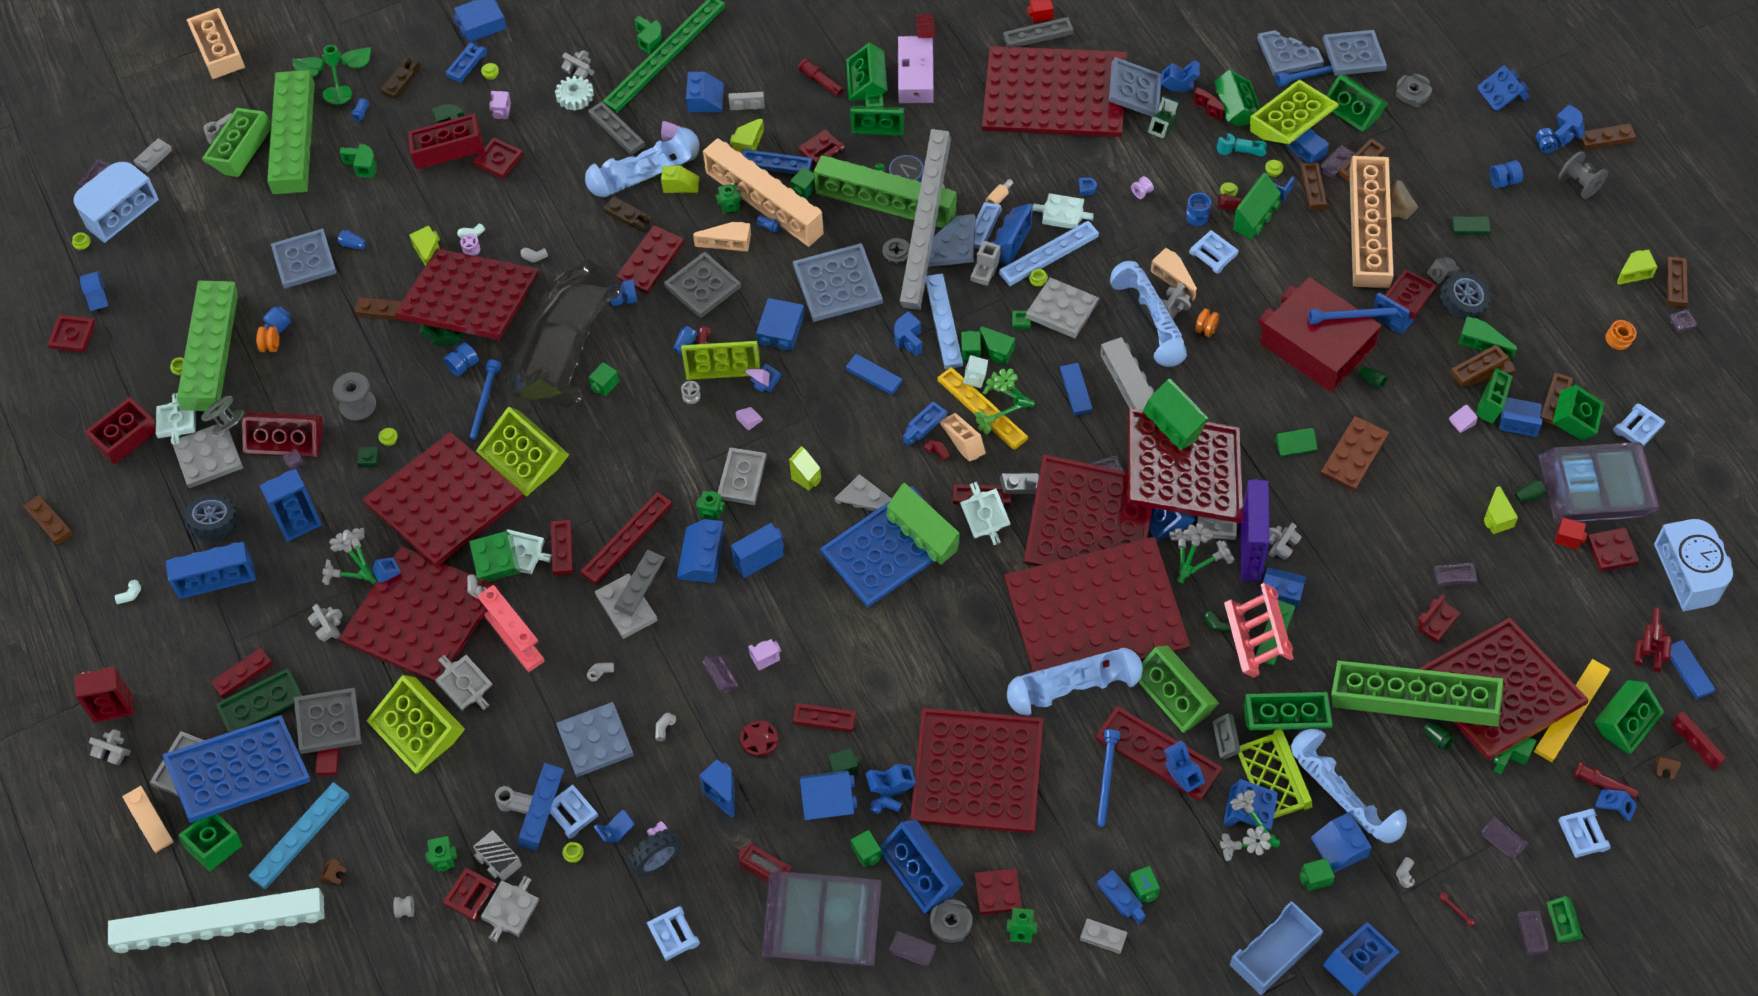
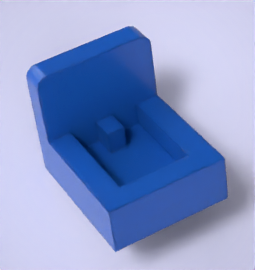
M765 363L762 369L770 373L769 386L767 387L753 377L750 380L755 383L754 387L761 392L766 390L771 393L782 373Z

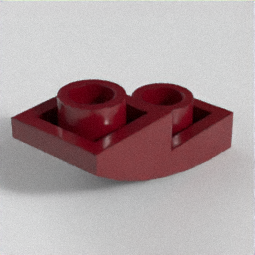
M1197 87L1194 92L1193 104L1205 108L1206 115L1222 121L1224 106L1214 96Z

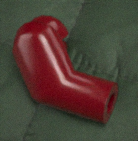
M705 326L700 327L696 342L698 344H709L706 339L710 336L711 329Z
M930 440L924 444V450L927 453H931V451L937 452L943 461L951 456L943 443Z

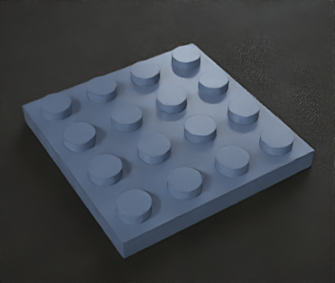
M862 243L793 261V267L813 322L883 304L882 295Z

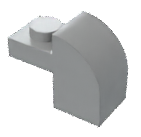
M983 241L977 253V264L970 276V281L988 286L991 277H994L998 267L1000 245Z

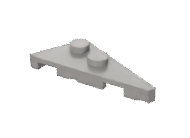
M860 474L835 497V502L838 504L843 502L852 504L853 507L865 508L870 511H876L892 500V498Z

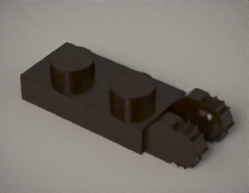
M406 57L402 61L401 66L397 68L380 89L381 94L396 100L415 77L421 63L415 61L411 65L412 59Z
M615 196L603 207L604 212L640 231H644L646 227L639 219L648 224L652 222L650 215Z

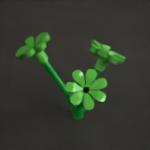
M1001 369L999 371L1001 376H997V373L993 372L991 379L988 378L986 382L987 386L983 394H987L990 390L994 389L1014 398L1013 407L995 415L986 416L984 411L974 413L977 417L976 422L980 424L978 426L979 431H984L986 435L990 433V423L994 422L995 419L1022 407H1034L1035 401L1022 395L1015 388L1014 382L1018 380V377L1014 374L1013 369H1009L1007 372L1005 369Z

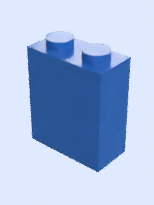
M474 0L454 8L456 14L453 16L455 23L461 26L459 27L463 37L466 36L468 42L506 29L504 16L495 0Z
M768 298L756 332L757 344L793 351L804 318V306Z
M772 523L731 545L734 565L743 578L784 556L783 535L780 529H775Z
M848 770L800 776L805 820L854 814L853 808H857L856 795L852 796L851 788L855 787L854 776L849 775Z

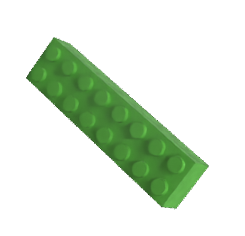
M310 70L275 73L267 180L272 194L308 192L314 81Z
M821 155L814 170L816 194L915 220L921 182ZM942 188L935 226L944 228L956 216V191Z
M198 281L177 395L181 410L206 411L212 404L221 399L238 299L235 282Z
M1337 661L1331 694L1333 708L1499 727L1503 679Z

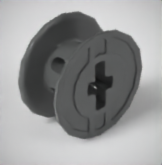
M226 396L218 400L202 415L203 421H210L212 419L216 421L217 424L212 430L215 435L221 434L233 427L244 415V410L242 409L231 411L229 408L233 402L232 396Z

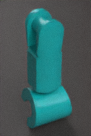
M1228 133L1226 140L1223 137H1219L1217 151L1220 154L1228 155L1235 148L1236 152L1264 156L1267 144L1264 141L1238 138L1235 141V137Z

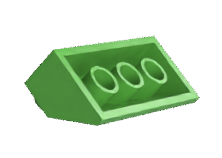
M236 108L202 160L224 175L239 177L271 130L272 123L265 112Z
M903 483L887 505V517L892 523H896L906 536L914 539L915 544L919 548L927 551L933 561H937L942 565L958 551L960 533L907 484Z
M1168 645L1155 647L1142 662L1143 671L1139 684L1183 733L1207 718L1219 704Z

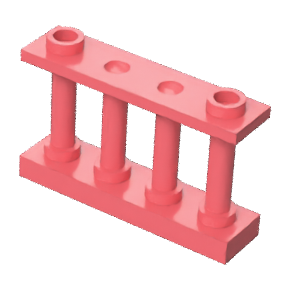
M1265 583L1261 584L1262 595L1242 605L1233 600L1224 603L1242 672L1253 678L1260 675L1259 664L1278 655L1289 660L1294 659L1292 654L1293 647L1288 640L1277 600L1278 593L1275 588ZM1266 602L1268 612L1247 622L1245 621L1244 614L1246 611ZM1268 620L1271 621L1272 630L1250 639L1249 631L1251 628ZM1275 637L1278 647L1255 657L1254 647Z
M494 585L477 595L478 599L488 610L484 614L485 619L528 673L545 662L542 655L534 647L538 639Z

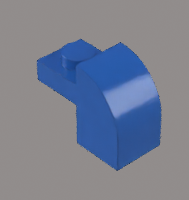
M1194 60L1184 69L1172 63L1162 71L1161 85L1171 91L1186 92L1193 89L1194 81L1200 75V63Z
M1571 105L1566 106L1557 115L1559 129L1555 132V138L1560 147L1570 142L1574 136L1581 139L1585 132L1581 112Z
M100 271L80 276L82 291L85 294L90 311L109 306Z
M909 311L896 321L894 325V341L898 349L905 346L909 352L918 356L922 353V341L916 336L921 333V322Z
M1180 740L1164 750L1168 761L1165 765L1170 775L1181 788L1189 793L1205 783L1200 766L1190 759L1184 742Z
M895 764L886 772L870 770L866 773L871 792L879 793L880 797L897 796L916 785L912 767L908 765Z

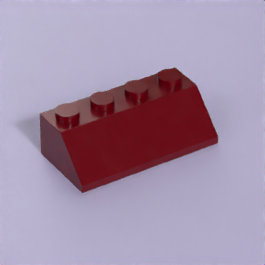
M476 114L408 132L410 155L417 169L484 151L483 138Z
M248 412L242 416L243 453L318 456L323 435L322 415Z

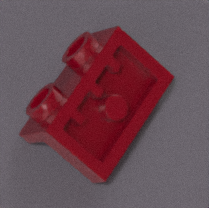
M1441 595L1438 600L1434 598L1428 607L1430 610L1427 613L1423 612L1417 621L1419 622L1417 631L1435 643L1440 641L1460 615L1459 611L1444 602V595Z

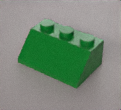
M869 42L846 60L848 98L850 101L865 100V93L884 94L887 91L885 53L882 49Z
M1229 69L1214 81L1216 93L1220 97V103L1224 106L1225 118L1230 124L1233 123L1238 127L1250 125V116L1261 109L1250 80Z
M1339 74L1326 95L1338 103V107L1332 112L1362 132L1366 131L1380 117L1388 104L1387 101L1350 77Z
M851 107L852 134L904 135L905 108Z
M1262 174L1236 208L1233 231L1251 240L1256 234H1260L1263 224L1269 222L1272 212L1274 210L1277 211L1281 204V193L1268 174Z
M1168 379L1148 399L1143 409L1146 416L1180 450L1198 440L1208 420V417L1171 379Z
M1627 680L1594 723L1604 738L1626 753L1632 754L1664 711L1647 682Z

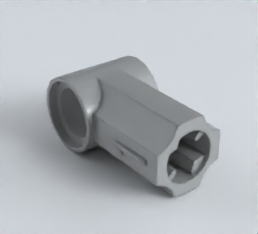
M231 113L217 122L205 124L204 132L209 144L212 145L231 117Z
M507 786L497 789L495 798L500 810H512L527 814L533 796L515 792ZM503 797H510L507 801H501Z

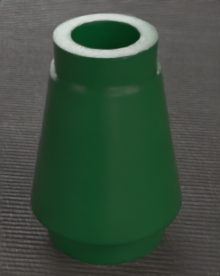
M1363 366L1359 371V376L1375 389H1382L1388 381V376L1385 375V372Z
M1533 480L1518 492H1515V497L1519 503L1543 497L1546 494V489L1540 480Z
M1432 722L1427 723L1423 729L1439 749L1447 750L1455 740L1451 732Z

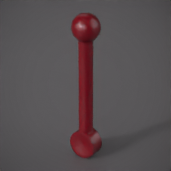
M1446 893L1440 894L1439 900L1446 902L1466 920L1468 926L1472 927L1475 925L1474 919L1467 917L1448 899Z

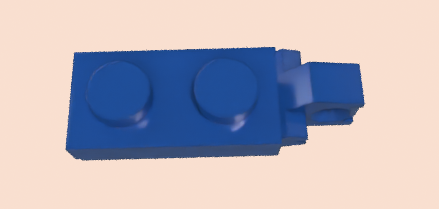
M931 402L908 424L906 433L903 435V442L910 446L916 439L920 440L947 416V411L935 402Z
M1114 870L1097 881V886L1123 916L1125 915L1127 918L1131 916L1137 924L1145 920L1146 915L1140 909L1142 908L1140 900Z

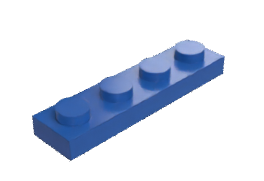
M743 149L742 153L746 159L752 160L760 169L796 175L802 167L811 171L813 163L812 158L746 149Z

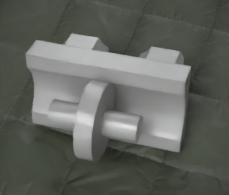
M584 50L580 53L576 52L574 54L575 57L567 53L563 54L562 57L565 61L561 68L565 72L571 74L574 67H576L577 70L574 75L578 79L582 76L584 81L588 74L593 76L594 71L588 65L591 61L588 58V52Z
M1179 284L1177 288L1170 287L1166 294L1168 301L1161 300L1172 319H1174L1178 311H1187L1191 307L1190 297L1184 290L1185 284Z
M1291 523L1288 528L1285 527L1283 531L1281 526L1269 528V543L1273 544L1275 542L1268 553L1269 556L1273 558L1277 555L1286 560L1291 555L1293 550L1285 545L1286 542L1295 546L1302 537L1295 531L1297 526L1294 523Z
M318 604L312 607L314 613L308 617V620L314 627L322 624L323 627L316 631L318 638L322 641H326L331 637L338 639L341 634L336 625L340 624L339 619L342 617V612L339 609L333 610L332 607L321 609Z
M113 729L110 733H104L103 738L107 739V742L90 738L89 743L93 744L90 755L103 759L106 750H110L107 761L120 765L124 755L130 756L131 750L116 745L117 743L122 744L124 742V739L120 737V731Z

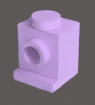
M491 91L490 111H493L492 116L495 119H508L511 105L509 93Z
M772 639L762 641L756 647L748 646L750 657L758 670L780 661L779 652H781L778 643L776 641L773 642Z

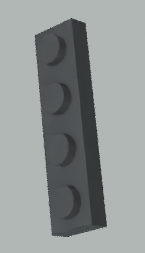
M1066 17L1003 32V38L1007 47H1020L1073 34V27L1069 18Z
M603 102L588 110L589 115L630 155L645 147V142Z
M650 550L646 551L615 603L614 609L631 617L633 616L663 565L665 557Z

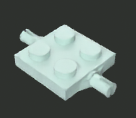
M1050 193L1045 205L1034 203L1032 210L1043 212L1042 224L1070 229L1076 228L1082 219L1093 221L1094 213L1083 212L1084 199Z
M178 393L172 395V403L157 406L156 411L157 438L171 436V443L174 445L179 444V435L195 433L196 411L181 410L177 398Z
M974 482V485L973 483L970 484L974 495L970 499L960 502L973 537L976 539L984 535H990L993 545L1000 544L1001 541L997 532L1009 526L1010 522L997 489L981 492L977 482Z
M507 529V532L513 536L520 572L532 574L539 560L551 562V554L541 553L545 543L544 538Z

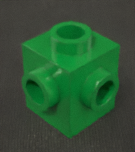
M736 184L718 187L719 194L716 195L717 204L722 207L723 214L741 210L740 201L742 200L741 190H737Z
M715 491L702 492L701 498L698 497L696 502V509L699 510L700 519L719 521L720 515L725 509V502L722 501L721 494Z
M448 836L427 840L429 852H426L427 864L432 865L434 871H446L451 867H455L454 859H457V852L455 846L452 847Z
M1013 908L1012 919L1007 920V932H1011L1010 941L1031 943L1032 934L1036 935L1037 922L1033 921L1034 910Z

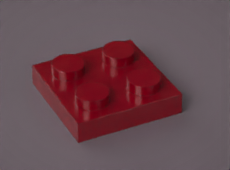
M493 137L484 148V151L474 160V165L504 179L523 156V152Z
M59 315L47 345L50 349L85 353L96 322L92 318Z
M1626 528L1589 534L1587 536V541L1600 572L1638 565L1639 559Z
M1016 868L975 873L980 915L1012 912L1013 908L1022 909Z

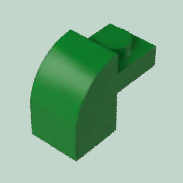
M638 16L634 19L636 31L640 33L637 35L638 46L651 55L663 43L661 26L657 20L651 24L649 20Z
M360 144L358 149L341 147L340 156L343 164L353 165L358 177L374 178L377 164L370 147L365 144Z
M1529 737L1496 756L1493 761L1497 764L1494 771L1502 774L1509 758L1525 765L1536 744V740Z

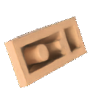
M730 222L696 232L693 235L695 247L748 252L751 238L750 224Z
M1165 248L1152 260L1151 272L1174 288H1177L1179 284H1185L1184 290L1186 294L1190 297V300L1194 301L1197 288L1181 258L1175 252Z
M956 413L940 421V425L959 452L968 461L976 460L986 454L981 435Z
M142 786L122 796L155 853L174 843Z

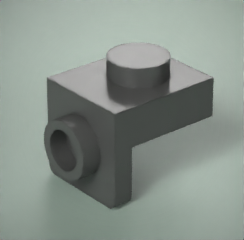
M1445 257L1436 259L1427 271V274L1437 284H1441L1446 276L1456 274L1460 268L1453 259Z

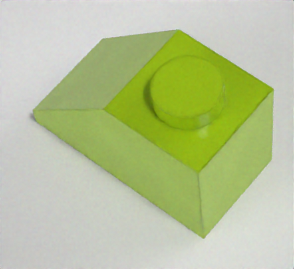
M757 119L737 128L735 135L733 134L730 140V144L735 151H739L741 154L743 149L756 151L764 132L763 119Z
M662 166L661 182L663 193L699 192V176L681 166Z
M429 226L410 234L412 245L425 266L436 249H440L438 241H440L436 231L432 232Z
M1639 250L1631 253L1619 275L1618 285L1653 278L1657 265L1650 251Z
M801 446L789 459L791 479L810 491L813 486H817L821 481V472L817 463L805 448Z
M1500 486L1496 487L1484 518L1486 527L1490 528L1493 534L1513 528L1518 519Z

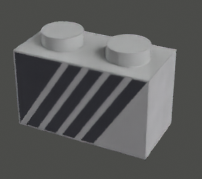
M493 830L473 846L476 852L474 856L480 864L485 863L489 867L487 869L494 878L498 877L501 881H505L522 866L519 857Z

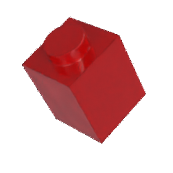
M1030 0L1027 13L1032 18L1033 23L1053 20L1054 8L1051 0Z
M1562 517L1555 543L1578 550L1580 543H1585L1587 532L1584 531L1586 524Z

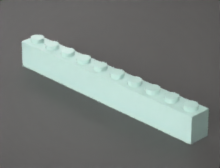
M319 888L111 920L108 921V945L114 952L125 953L131 949L145 950L150 946L156 945L169 946L175 942L189 943L194 939L208 940L213 938V936H232L238 932L252 933L257 929L263 928L271 930L275 929L276 926L282 925L295 926L301 922L315 923L320 919H325L324 896Z

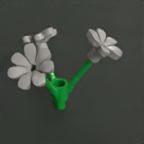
M1197 523L1196 527L1189 525L1188 530L1183 532L1180 528L1175 529V532H1169L1171 541H1178V548H1180V569L1176 581L1182 584L1186 577L1188 578L1190 574H1193L1214 560L1218 561L1223 558L1228 564L1234 561V557L1230 555L1229 549L1226 548L1227 544L1225 541L1221 542L1219 540L1217 542L1218 552L1213 554V557L1195 567L1189 565L1200 541L1206 543L1207 540L1213 537L1208 528L1202 529L1203 525ZM1186 541H1192L1193 545L1185 563L1184 548H1186Z
M356 528L352 532L344 530L343 535L339 533L336 535L337 539L333 538L329 542L332 545L331 550L334 552L337 550L348 552L361 570L358 573L341 572V570L333 569L331 560L326 559V569L323 568L324 577L322 583L329 585L332 577L340 576L363 578L365 581H370L373 585L376 583L377 578L369 568L360 548L359 540L365 537L364 528ZM351 544L353 545V548L357 550L360 560L352 551V547L350 546Z
M1248 790L1244 795L1239 793L1237 799L1231 800L1230 803L1235 811L1244 808L1247 813H1250L1259 827L1256 828V831L1252 828L1248 829L1247 834L1249 837H1244L1242 843L1240 841L1233 842L1229 834H1222L1223 841H1220V846L1224 848L1223 854L1226 861L1231 860L1234 850L1241 849L1242 847H1247L1249 853L1256 850L1257 855H1262L1263 848L1268 850L1270 847H1278L1280 841L1269 833L1253 811L1254 808L1251 804L1254 802L1253 797L1256 795L1254 790Z

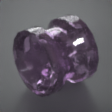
M296 449L292 450L291 454L282 456L290 471L298 466L302 467L305 465Z

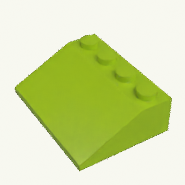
M1298 80L1250 116V132L1263 140L1290 144L1336 109L1338 103L1303 81Z
M757 341L681 346L687 380L750 376L746 373L747 369H760V354Z
M511 407L506 409L475 451L525 496H528L554 474L569 456L562 447L521 411Z
M406 675L401 676L367 719V722L415 774H418L451 747L465 730L416 677Z

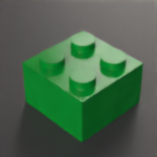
M1573 385L1560 391L1553 423L1580 441L1597 435L1604 402L1581 387Z
M507 531L469 541L477 578L480 581L485 580L489 582L521 573L513 536Z
M218 814L197 820L179 834L184 848L209 872L243 846L237 832Z

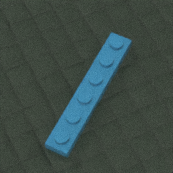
M332 783L248 875L250 879L266 890L350 797L349 794L335 783Z

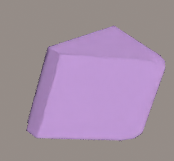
M662 121V141L667 142L673 139L676 135V129L680 128V126Z
M763 369L746 370L747 374L767 387L769 386V372Z
M1468 405L1460 408L1449 418L1450 422L1460 433L1476 425L1478 419Z
M752 407L736 412L737 420L748 431L763 420Z

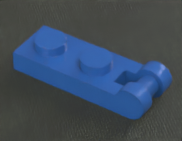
M470 42L445 72L446 77L461 83L478 61L486 56L487 49L482 46L478 47L477 44Z

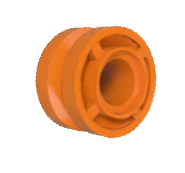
M1205 308L1197 319L1195 332L1201 334L1204 331V335L1210 338L1219 323V313L1214 312L1210 314V310Z
M1615 321L1606 333V341L1614 349L1625 350L1635 339L1636 329L1627 321Z
M259 327L256 338L259 351L267 352L269 349L270 352H277L279 346L277 328L269 327L267 330L266 327Z

